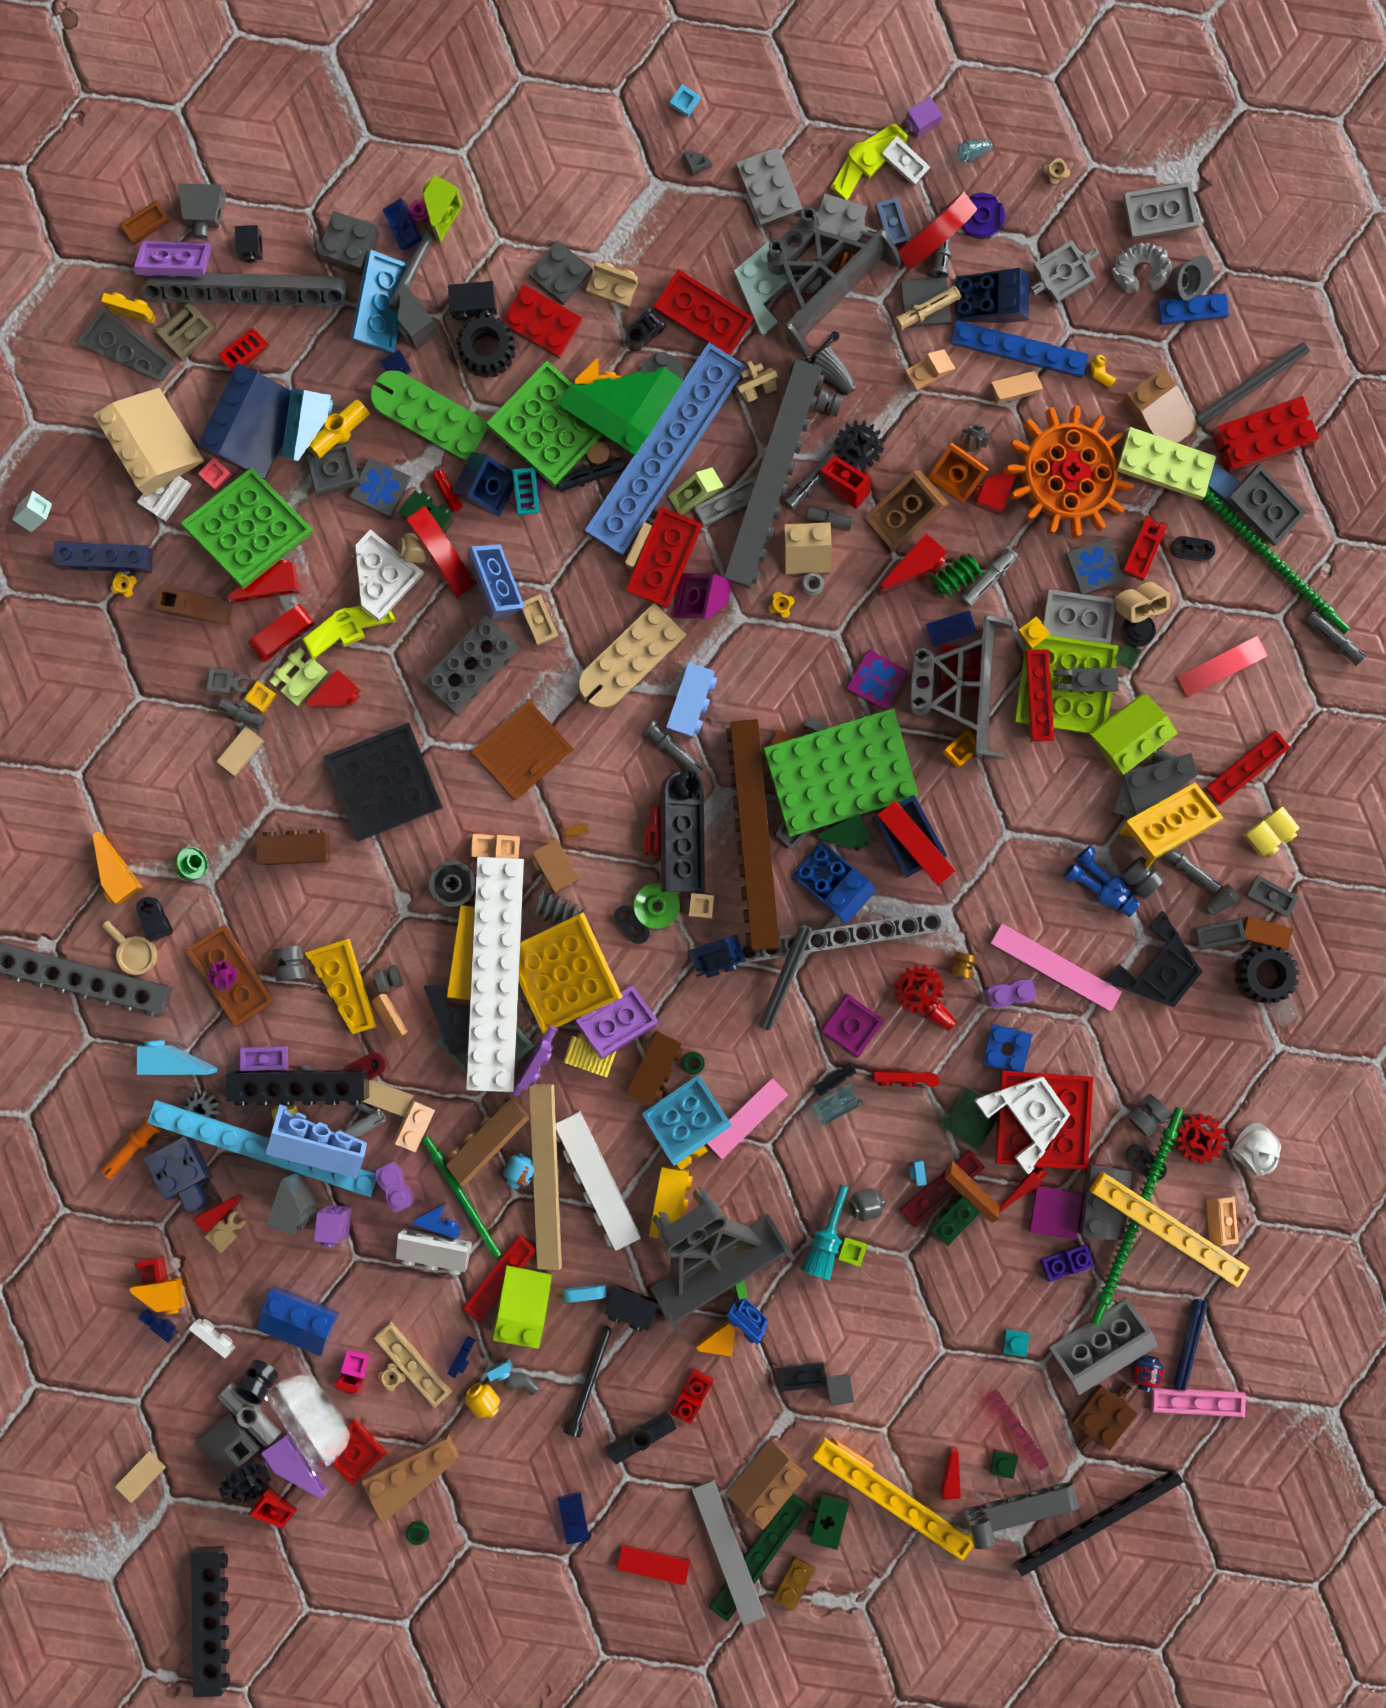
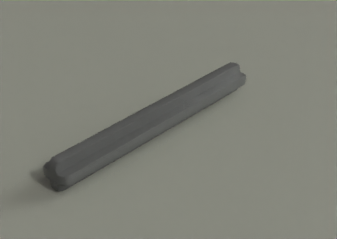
M801 924L761 1018L760 1027L762 1029L771 1030L812 933L811 927Z

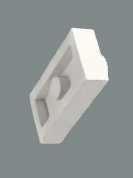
M898 136L881 154L913 186L930 168Z
M200 1318L196 1320L189 1330L224 1358L228 1357L236 1348L232 1344V1339L223 1333L220 1335L215 1331V1326L210 1321Z

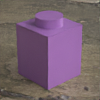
M931 96L907 111L905 125L909 132H913L917 138L940 125L942 114Z

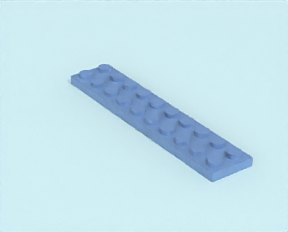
M707 344L654 428L586 527L585 532L621 556L625 555L638 535L642 524L646 523L735 388V385L741 379L740 372L746 370L747 366L713 344Z

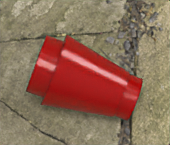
M938 1000L940 1005L933 1004V1011H929L926 1008L924 1017L949 1031L956 1024V1020L943 1003Z

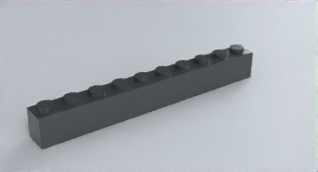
M798 359L795 361L724 578L731 580L734 584L750 588L752 583H757L760 571L756 569L759 562H764L767 553L764 545L766 540H771L774 528L770 526L773 518L778 519L782 507L778 505L780 496L785 498L789 486L785 481L787 475L792 476L796 462L792 461L794 454H799L803 441L799 440L802 431H807L810 419L806 417L809 409L814 410L817 401L814 393L816 388L821 389L825 375L821 374L822 367Z

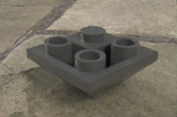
M231 1411L196 1442L197 1446L224 1477L237 1470L262 1446L247 1428L239 1425L237 1417Z

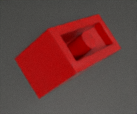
M835 455L820 470L821 475L837 497L855 509L870 495L871 478Z
M1002 472L986 479L982 486L978 485L973 496L974 499H977L974 506L1000 515L1004 510L1016 474L1010 475Z
M337 669L306 703L313 709L346 708L348 704L352 706L359 699L360 696L358 694L361 690Z

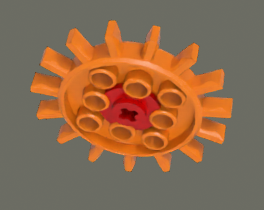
M1075 405L1070 411L1069 423L1060 424L1054 407H1051L1045 411L1050 428L1042 432L1031 419L1023 424L1027 432L1034 438L1029 446L1015 439L1010 442L1008 447L1023 454L1024 457L1022 465H1008L1004 468V473L1022 475L1024 487L1014 490L1009 495V498L1012 500L1019 499L1026 494L1029 496L1034 506L1024 517L1027 522L1036 517L1041 510L1051 516L1046 534L1052 535L1056 532L1059 520H1068L1071 524V534L1074 539L1082 535L1080 519L1089 517L1097 532L1106 527L1104 520L1098 512L1103 506H1106L1116 515L1121 514L1125 508L1111 498L1115 489L1126 492L1131 491L1134 488V484L1117 479L1118 472L1116 469L1119 459L1115 458L1111 447L1119 443L1124 437L1122 432L1113 435L1108 441L1097 433L1103 424L1105 416L1100 414L1092 421L1089 428L1079 424L1080 406ZM1068 435H1072L1076 439L1075 445L1068 442ZM1052 449H1055L1059 452V459H1056L1052 456ZM1083 452H1086L1090 455V462H1087L1083 459ZM1036 463L1041 464L1043 466V473H1038L1036 471ZM1098 469L1104 471L1105 479L1099 478L1097 475ZM1050 481H1055L1058 484V491L1050 487ZM1081 484H1086L1089 487V494L1082 491ZM1065 498L1073 501V508L1066 506Z

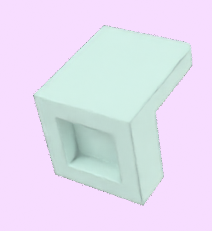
M32 491L17 505L12 520L33 532L47 519L52 503Z

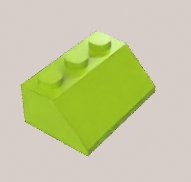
M1143 692L1089 734L1111 769L1124 775L1178 733L1168 716Z

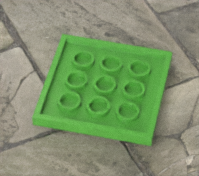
M546 361L486 423V427L555 487L602 436L557 405L569 385L573 383Z
M252 467L181 522L182 527L242 589H245L313 534V529Z

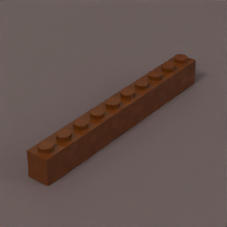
M758 719L730 721V728L726 729L727 742H732V751H728L729 765L734 764V773H730L731 787H736L737 796H732L733 809H738L739 818L735 819V831L740 832L741 841H737V852L743 858V864H739L740 878L745 879V886L741 887L742 901H747V909L743 910L744 924L749 923V932L745 933L746 947L751 946V952L779 950L780 943Z

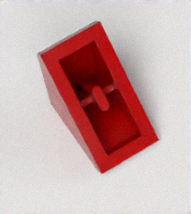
M269 1487L248 1514L251 1517L283 1529L297 1509L274 1489Z

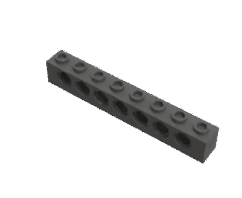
M0 942V976L2 973L10 975L11 980L24 982V979L32 980V985L46 988V985H51L55 987L54 991L68 994L70 990L77 992V997L90 1000L91 996L100 998L99 1003L113 1006V1002L122 1004V1009L135 1011L136 1008L144 1010L143 1014L152 1017L166 1013L173 988L171 986ZM8 956H12L14 960L11 968L6 965ZM32 961L36 965V970L33 974L28 970V965ZM54 967L57 968L59 973L55 980L50 976V971ZM76 973L81 977V981L77 986L72 981ZM98 979L103 982L101 991H97L94 986ZM119 985L125 987L126 992L123 997H119L117 994ZM143 990L148 994V1000L145 1003L139 1000V994Z

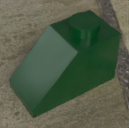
M859 814L816 836L819 841L848 850L855 848L856 851L867 846V840L871 839Z

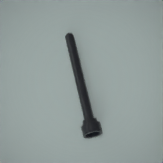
M605 1326L602 1329L573 1418H570L569 1422L565 1424L563 1432L570 1436L580 1438L584 1428L582 1427L583 1422L581 1420L611 1335V1328L609 1326Z

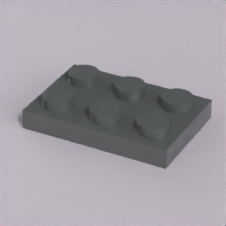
M1261 464L1256 465L1227 497L1272 546L1277 545L1306 514V511Z

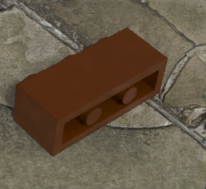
M322 829L308 830L309 834H300L299 830L285 831L286 835H277L276 832H262L263 836L256 837L257 864L280 865L330 862L329 834L323 833Z
M657 1031L626 1094L650 1107L653 1102L657 1104L663 1093L660 1090L663 1081L668 1083L673 1073V1070L670 1069L673 1060L678 1062L683 1053V1049L680 1048L682 1043Z

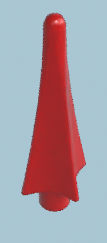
M1040 1167L1036 1172L1032 1170L1030 1174H1027L1011 1195L1000 1205L999 1213L1022 1196L1044 1184L1041 1179L1048 1174L1045 1169Z

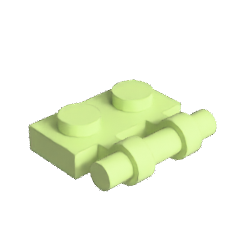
M300 647L294 653L291 652L287 657L289 659L280 669L277 668L273 672L274 676L269 680L275 687L281 680L284 681L286 685L281 692L298 707L301 706L329 674L312 658L306 663L301 661L300 659L306 652ZM297 665L300 670L291 679L287 674Z

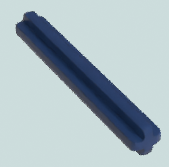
M1202 1299L1194 1300L1174 1381V1387L1186 1391L1208 1305Z

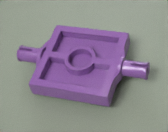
M549 1025L547 1031L543 1033L522 1069L520 1077L517 1078L514 1091L511 1092L513 1095L519 1097L523 1089L527 1090L530 1084L534 1085L538 1080L541 1065L546 1066L552 1055L553 1046H551V1040L558 1031L556 1027Z

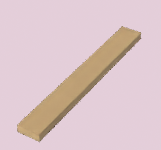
M554 1084L529 1085L534 1168L537 1269L560 1270L562 1268Z

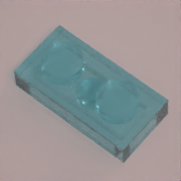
M851 1083L811 1106L823 1126L861 1106L863 1103Z

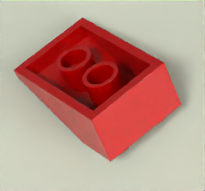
M926 533L883 581L877 594L881 596L926 578L931 572L935 575L946 561L944 555L947 551Z

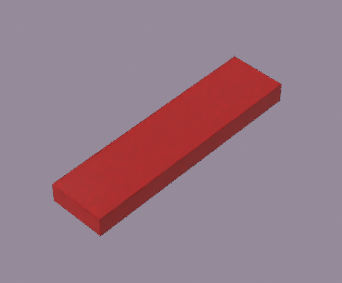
M1049 649L1026 650L1025 666L1030 742L1054 741Z
M1275 730L1208 784L1205 790L1218 805H1221L1291 747Z
M896 800L877 815L937 886L956 871Z
M519 1234L463 1306L462 1310L481 1323L500 1297L506 1265L523 1268L535 1253L536 1246Z

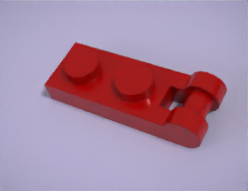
M1145 516L1122 570L1123 573L1141 581L1145 579L1167 528L1166 523H1158L1153 521L1152 517ZM1148 529L1155 531V535L1148 533Z
M872 1071V1081L878 1082V1086H892V1082H901V1086L915 1087V1082H923L929 1087H936L939 1084L938 1075L931 1072Z

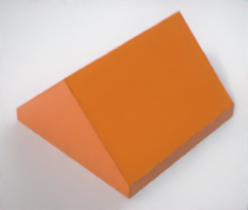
M951 442L928 478L965 504L989 469Z

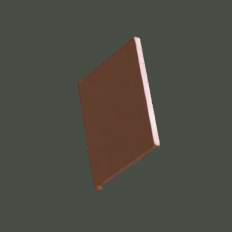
M532 699L470 753L481 761L515 801L574 750L536 708Z

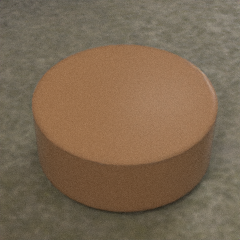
M597 441L587 452V458L593 465L607 462L610 456L609 448L600 441Z

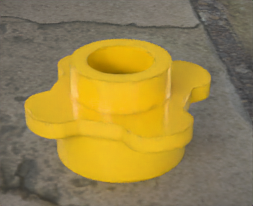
M122 572L116 573L111 591L114 594H124L127 598L133 595V586L137 583L136 577L126 576Z
M775 592L773 594L774 600L769 605V611L781 614L783 618H787L790 615V607L794 604L795 600L792 596L788 597L781 592Z

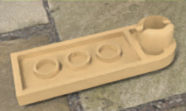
M653 603L583 671L579 680V691L583 701L585 702L597 687H602L589 700L588 706L598 709H608L615 706L687 634Z

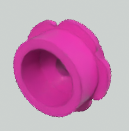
M413 201L410 204L411 207L408 208L409 217L419 223L426 221L429 214L425 201Z

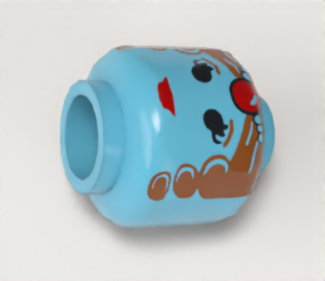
M523 1153L512 1155L503 1170L504 1177L508 1179L506 1183L515 1189H519L520 1186L528 1187L533 1179V1159Z

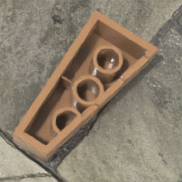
M450 1434L364 1477L362 1484L381 1524H384L457 1461L459 1452Z

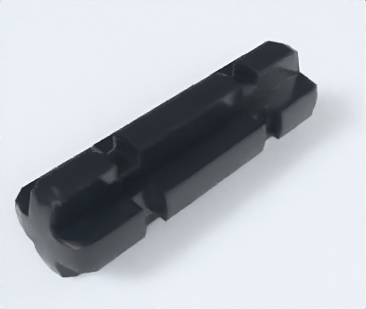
M847 1063L842 1067V1070L838 1069L826 1077L824 1082L820 1081L814 1086L817 1094L823 1096L828 1092L827 1090H832L844 1082L846 1077L850 1078L856 1074L854 1066L851 1063Z

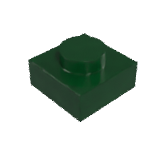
M994 1449L990 1474L1014 1479L1018 1455Z

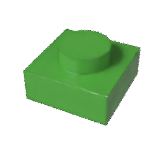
M744 1280L732 1287L733 1295L738 1294L739 1300L748 1298Z

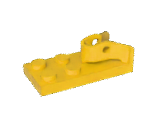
M1193 783L1127 820L1119 833L1135 839L1147 855L1145 866L1149 868L1156 858L1218 824L1223 819V816L1198 785Z

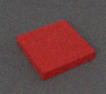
M355 1418L321 1453L353 1486L387 1451Z

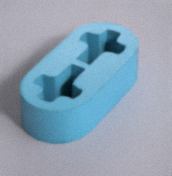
M597 1284L563 1289V1302L571 1303L607 1297L606 1285Z

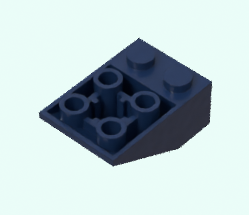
M1021 267L956 276V287L961 295L960 300L955 301L956 322L959 320L962 322L1011 323L1029 320V275Z

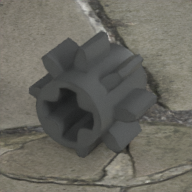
M971 424L968 430H962L960 443L964 444L965 450L977 453L981 451V447L987 448L989 433H985V427Z

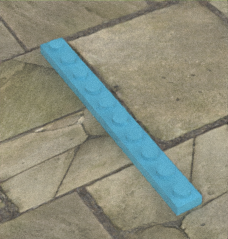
M155 1100L147 1121L148 1124L371 1197L377 1181L376 1173L360 1168L356 1179L266 1155L269 1137L159 1100Z

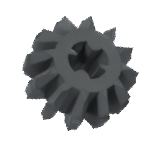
M204 1090L201 1095L198 1091H194L193 1097H185L189 1104L181 1105L182 1109L201 1114L197 1107L202 1106V1109H205L206 1112L201 1115L215 1120L217 1119L214 1116H220L222 1113L219 1110H215V1107L221 1106V1102L213 1103L216 1095L212 1094L208 1097L207 1090Z

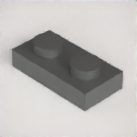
M1259 875L1255 876L1245 895L1284 917H1289L1299 898Z

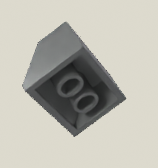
M1088 1164V1170H1085L1083 1198L1077 1233L1084 1237L1121 1240V1237L1125 1236L1123 1231L1126 1228L1127 1215L1091 1193L1089 1189L1101 1171L1128 1189H1131L1133 1171Z

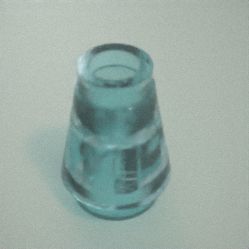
M990 138L963 140L958 145V155L962 162L970 163L993 151V143Z

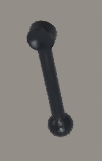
M833 331L830 338L810 358H806L804 361L812 364L816 354L829 346L833 341L839 339V333Z

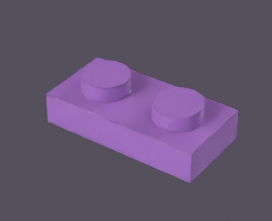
M288 1046L240 1048V1071L288 1069Z

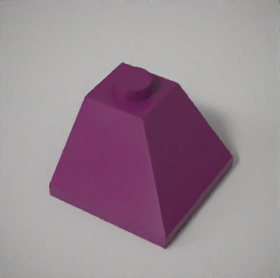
M683 573L679 584L673 618L708 620L728 604L732 581L714 573Z

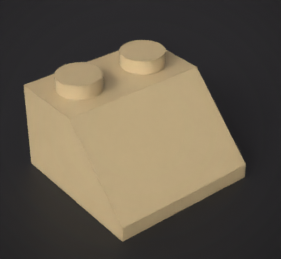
M830 522L785 524L783 529L785 575L831 573L832 545Z

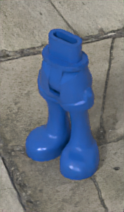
M1089 845L1077 856L1075 861L1093 873L1103 882V885L1089 877L1076 863L1069 866L1063 878L1067 882L1078 881L1097 895V901L1103 906H1109L1117 910L1118 913L1123 912L1128 917H1131L1141 903L1134 898L1135 894L1131 893L1120 876L1110 875L1095 862V848Z

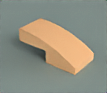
M472 834L470 857L518 859L520 837Z

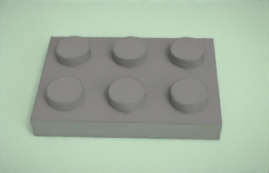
M779 147L736 163L760 228L801 213L803 208Z
M1191 182L1127 192L1123 195L1131 240L1197 229L1199 226Z
M1048 589L1043 625L1053 636L1110 644L1116 599Z

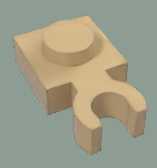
M238 1211L230 1214L228 1223L222 1219L205 1236L220 1253H223L239 1236L235 1230L244 1227L248 1221L244 1219L241 1223H236L235 1216L239 1213Z

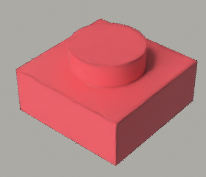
M214 457L198 473L216 491L232 475Z

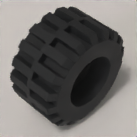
M479 314V319H476L475 316L471 317V322L468 323L466 321L463 324L464 329L459 330V338L456 341L458 353L463 365L465 364L469 372L472 370L476 376L482 374L483 378H488V374L496 377L498 376L497 372L501 371L503 374L506 371L505 367L512 365L511 359L515 358L514 350L516 349L514 338L507 323L504 324L501 318L498 317L496 320L494 315L489 314V317L485 318L484 314ZM490 336L499 341L498 349L491 355L481 356L473 351L475 343L482 337Z
M1274 945L1252 947L1249 949L1250 951L1244 952L1242 954L1243 958L1238 959L1236 963L1239 965V968H1235V973H1238V978H1235V981L1240 984L1239 990L1245 992V996L1248 999L1262 1003H1277L1280 1000L1287 999L1289 997L1288 994L1296 990L1293 986L1298 985L1299 980L1296 979V975H1300V972L1295 969V966L1298 964L1296 960L1291 959L1293 955L1290 952L1286 953L1284 948ZM1265 960L1272 962L1277 969V979L1269 988L1263 987L1258 982L1256 976L1258 966Z

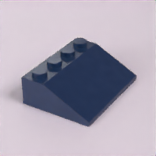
M237 363L198 446L204 452L245 471L252 467L263 479H266L284 441L291 390Z

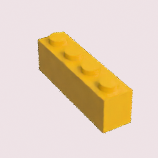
M460 906L447 997L470 1000L475 907Z

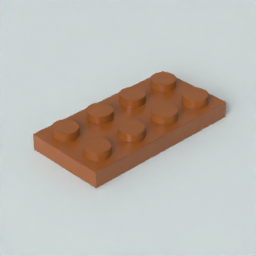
M222 925L185 950L235 1027L240 1026L276 1002L226 925ZM219 961L229 962L230 967L235 966L237 970L236 983H233V986L226 990L215 989V985H210L207 977L210 974L209 968H212V965Z

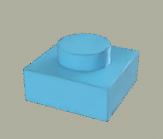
M681 84L670 101V107L689 118L701 100V96Z
M921 1159L912 1160V1166L909 1167L911 1181L915 1180L917 1186L927 1185L924 1161Z
M508 1358L489 1368L486 1374L490 1382L495 1379L499 1382L510 1376L509 1372L512 1370L513 1365Z

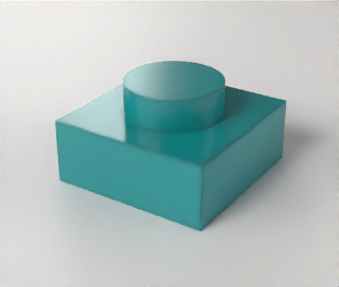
M1005 1329L1002 1353L1027 1357L1030 1334L1028 1332Z

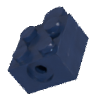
M184 1136L144 1158L164 1200H172L179 1196L183 1207L187 1211H197L204 1207L206 1197L200 1184L213 1178L194 1138Z

